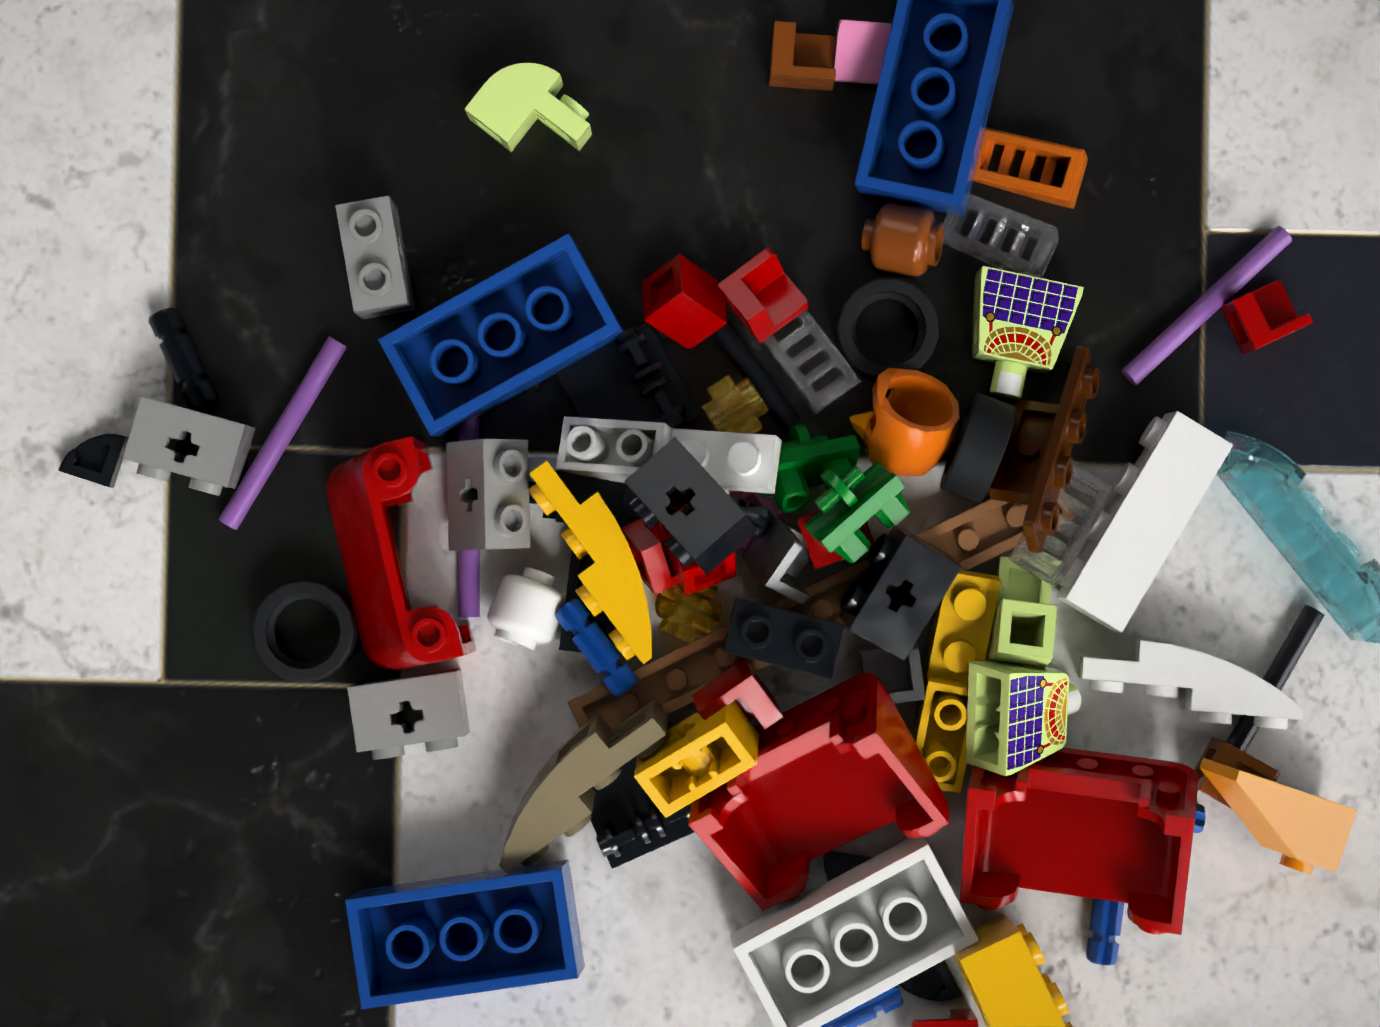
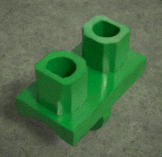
M803 423L791 425L789 429L790 441L781 443L775 494L761 493L762 497L773 496L783 513L803 509L809 504L810 487L824 485L825 489H828L820 477V474L826 468H830L840 478L854 465L857 466L860 446L855 435L828 440L826 434L810 437Z
M877 461L864 473L854 465L840 478L830 468H826L820 474V477L828 489L814 500V503L821 511L803 527L830 553L835 551L849 563H854L868 551L871 545L870 541L859 529L874 515L888 529L896 526L910 514V509L900 492L905 488V485L897 475L887 471Z

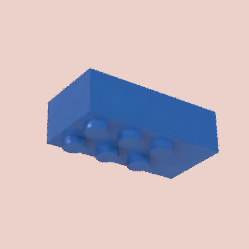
M1013 0L897 1L855 180V186L861 195L965 217L1014 9Z
M568 233L378 339L429 434L431 436L443 437L466 421L488 412L556 374L561 369L616 340L617 335L624 332V329L578 245Z
M569 860L535 864L528 867H515L506 874L500 869L358 890L345 900L361 1009L577 979L585 967Z

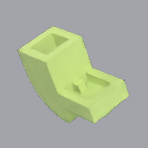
M518 63L499 70L484 83L465 108L470 121L510 152L513 151L537 119L578 151L581 150L592 135L590 124L585 121L589 113L575 100L565 94L560 100L555 97L563 87L561 74L541 64Z
M1000 556L998 559L996 576H1000L1002 582L987 649L990 660L1046 667L1053 660L1057 606L1050 605L1054 563Z

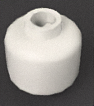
M525 567L522 576L509 574L502 577L487 615L489 623L496 628L494 637L531 651L535 650L537 644L550 643L559 625L555 613L566 602L565 596L553 588L556 578L529 567Z

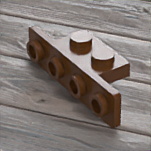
M1077 346L1060 404L1016 399L1014 404L1016 407V417L1011 435L994 480L989 488L991 500L1028 505L1023 521V530L1029 552L1041 553L1046 536H1053L1056 532L1059 521V504L1056 502L1060 489H1068L1071 483L1073 458L1070 456L1074 443L1081 444L1085 436L1087 416L1084 409L1087 399L1094 400L1098 392L1100 370L1098 367H1093L1090 349L1087 346Z

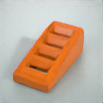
M986 127L973 181L1050 204L1074 209L1088 157L1084 149ZM995 144L1004 146L997 173L988 171ZM1016 150L1025 152L1018 178L1009 176ZM1037 157L1046 159L1040 182L1031 181ZM1059 163L1067 165L1061 188L1052 186Z

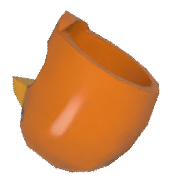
M888 368L878 375L872 388L874 411L849 417L854 430L864 440L865 451L871 463L879 462L887 471L893 472L898 477L924 476L946 457L957 439L960 420L958 401L947 385L935 377L920 371ZM889 389H891L890 394H889L888 399H887L886 393H887V391H888Z

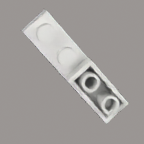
M564 416L556 469L561 472L625 483L624 481L671 439L676 437L728 495L730 491L775 494L782 440L776 435L674 429L666 423Z
M1136 640L1134 661L1080 656L1078 678L1091 680L1090 690L1123 693L1124 683L1146 684L1145 695L1178 698L1179 687L1187 688L1185 709L1199 711V722L1231 724L1232 714L1254 716L1253 726L1287 729L1288 719L1303 720L1304 709L1281 690L1259 676L1229 661L1201 651L1172 644Z

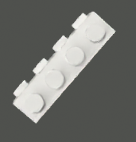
M1179 411L1164 414L1162 419L1156 416L1146 427L1139 441V444L1145 447L1135 465L1128 462L1120 471L1112 486V491L1117 493L1107 512L1100 509L1094 515L1084 533V537L1089 539L1088 544L1079 558L1074 555L1069 558L1056 583L1062 586L1056 598L1112 631L1122 632L1233 447L1232 443Z

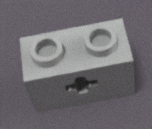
M390 196L335 205L354 313L362 319H369L414 311L415 305L397 205Z
M140 396L123 459L139 463L137 474L168 482L171 472L191 477L188 488L220 496L223 486L237 489L239 486L255 428ZM191 440V443L198 445L197 456H186L185 453L178 451L180 441L190 442Z
M475 439L446 443L449 551L531 548L528 440Z
M461 669L347 687L356 751L371 750L373 760L405 755L404 745L425 742L426 752L458 747L457 737H463L470 733ZM406 701H410L413 710L423 711V719L414 723V730L410 729L408 721H398L397 712L406 708Z

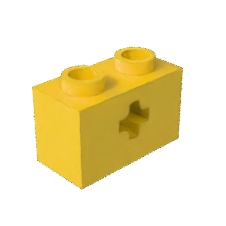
M732 701L706 720H703L700 714L696 712L668 729L667 734L664 736V743L652 755L642 760L637 757L634 778L664 817L667 818L757 765L759 733L735 701Z

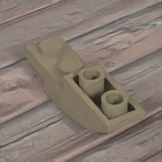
M655 699L613 729L609 727L598 713L555 751L536 775L512 819L499 864L505 874L520 863L524 867H528L538 861L549 849L548 844L563 833L566 837H570L582 830L592 818L591 814L596 793L592 787L596 790L603 789L619 776L622 771L620 767L635 756L640 760L645 759L662 746L665 741L664 736L667 734L668 715Z

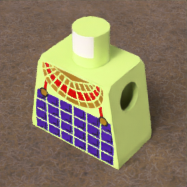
M982 266L977 271L974 280L972 358L995 363L990 393L1021 399L1027 370L1047 373L1053 369L1081 300L1084 287Z
M1002 661L969 662L965 763L1008 776L1062 749L1067 737V716L1076 713L1081 706L1080 692L1075 685L1069 683V677L1066 672L1050 667Z

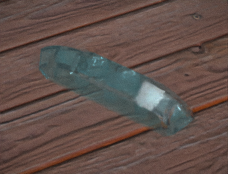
M1227 431L1224 439L1232 443L1233 447L1216 475L1348 638L1355 641L1380 643V565L1375 558L1363 565L1357 562L1356 559L1360 557V552L1354 543L1342 532L1335 534L1322 518L1326 515L1324 507L1308 490L1301 492L1297 488L1306 476V473L1291 458L1262 440L1245 434Z

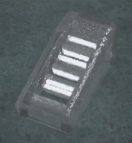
M971 194L965 217L947 213L943 222L944 244L1001 270L1038 278L1043 277L1059 242L1057 227ZM972 210L979 214L968 237H965L959 233L969 211ZM990 219L998 223L988 245L981 243L980 240ZM1011 228L1018 233L1007 253L1001 251V248ZM1033 238L1038 242L1029 261L1021 257L1029 239Z
M806 309L797 316L802 326L780 342L772 335L763 343L811 410L817 415L857 386L861 380ZM809 334L814 343L791 359L785 351ZM822 351L827 360L804 376L798 367ZM834 368L840 377L817 393L811 384Z
M1074 463L1069 486L1089 497L1092 501L1087 506L1063 492L1064 489H1060L1056 503L1081 520L1076 524L1059 513L1056 530L1067 536L1069 540L1067 543H1064L1054 536L1047 535L1043 549L1057 556L1058 559L1043 550L1041 553L1029 552L1024 532L1009 557V560L1053 586L1068 576L1114 487Z

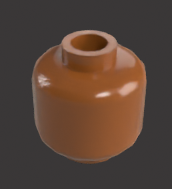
M886 203L881 207L875 219L868 218L866 220L862 233V249L870 251V258L876 270L907 276H921L925 274L930 265L937 266L939 263L944 241V226L936 222L932 210L923 207Z

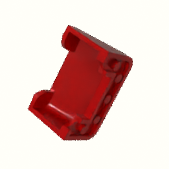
M412 436L383 443L338 465L330 473L326 483L327 498L363 650L368 661L376 668L384 671H396L435 663L476 651L470 625L458 626L455 619L446 610L439 608L438 605L414 610L411 608L388 508L414 502L412 490L417 485L419 477L423 473L433 470L428 444Z
M862 673L783 712V717L766 729L761 724L755 726L754 728L759 733L757 765L692 802L688 823L698 837L764 911L781 902L792 901L803 892L806 887L811 860L893 821H896L899 830L908 838L931 836L940 828L949 824V805L890 694L874 674Z
M1065 747L1008 776L974 766L967 794L960 902L975 904L985 910H998L1016 899L1019 888L1128 903V918L1142 931L1155 935L1165 933L1181 935L1199 780L1197 772L1191 767L1172 761Z

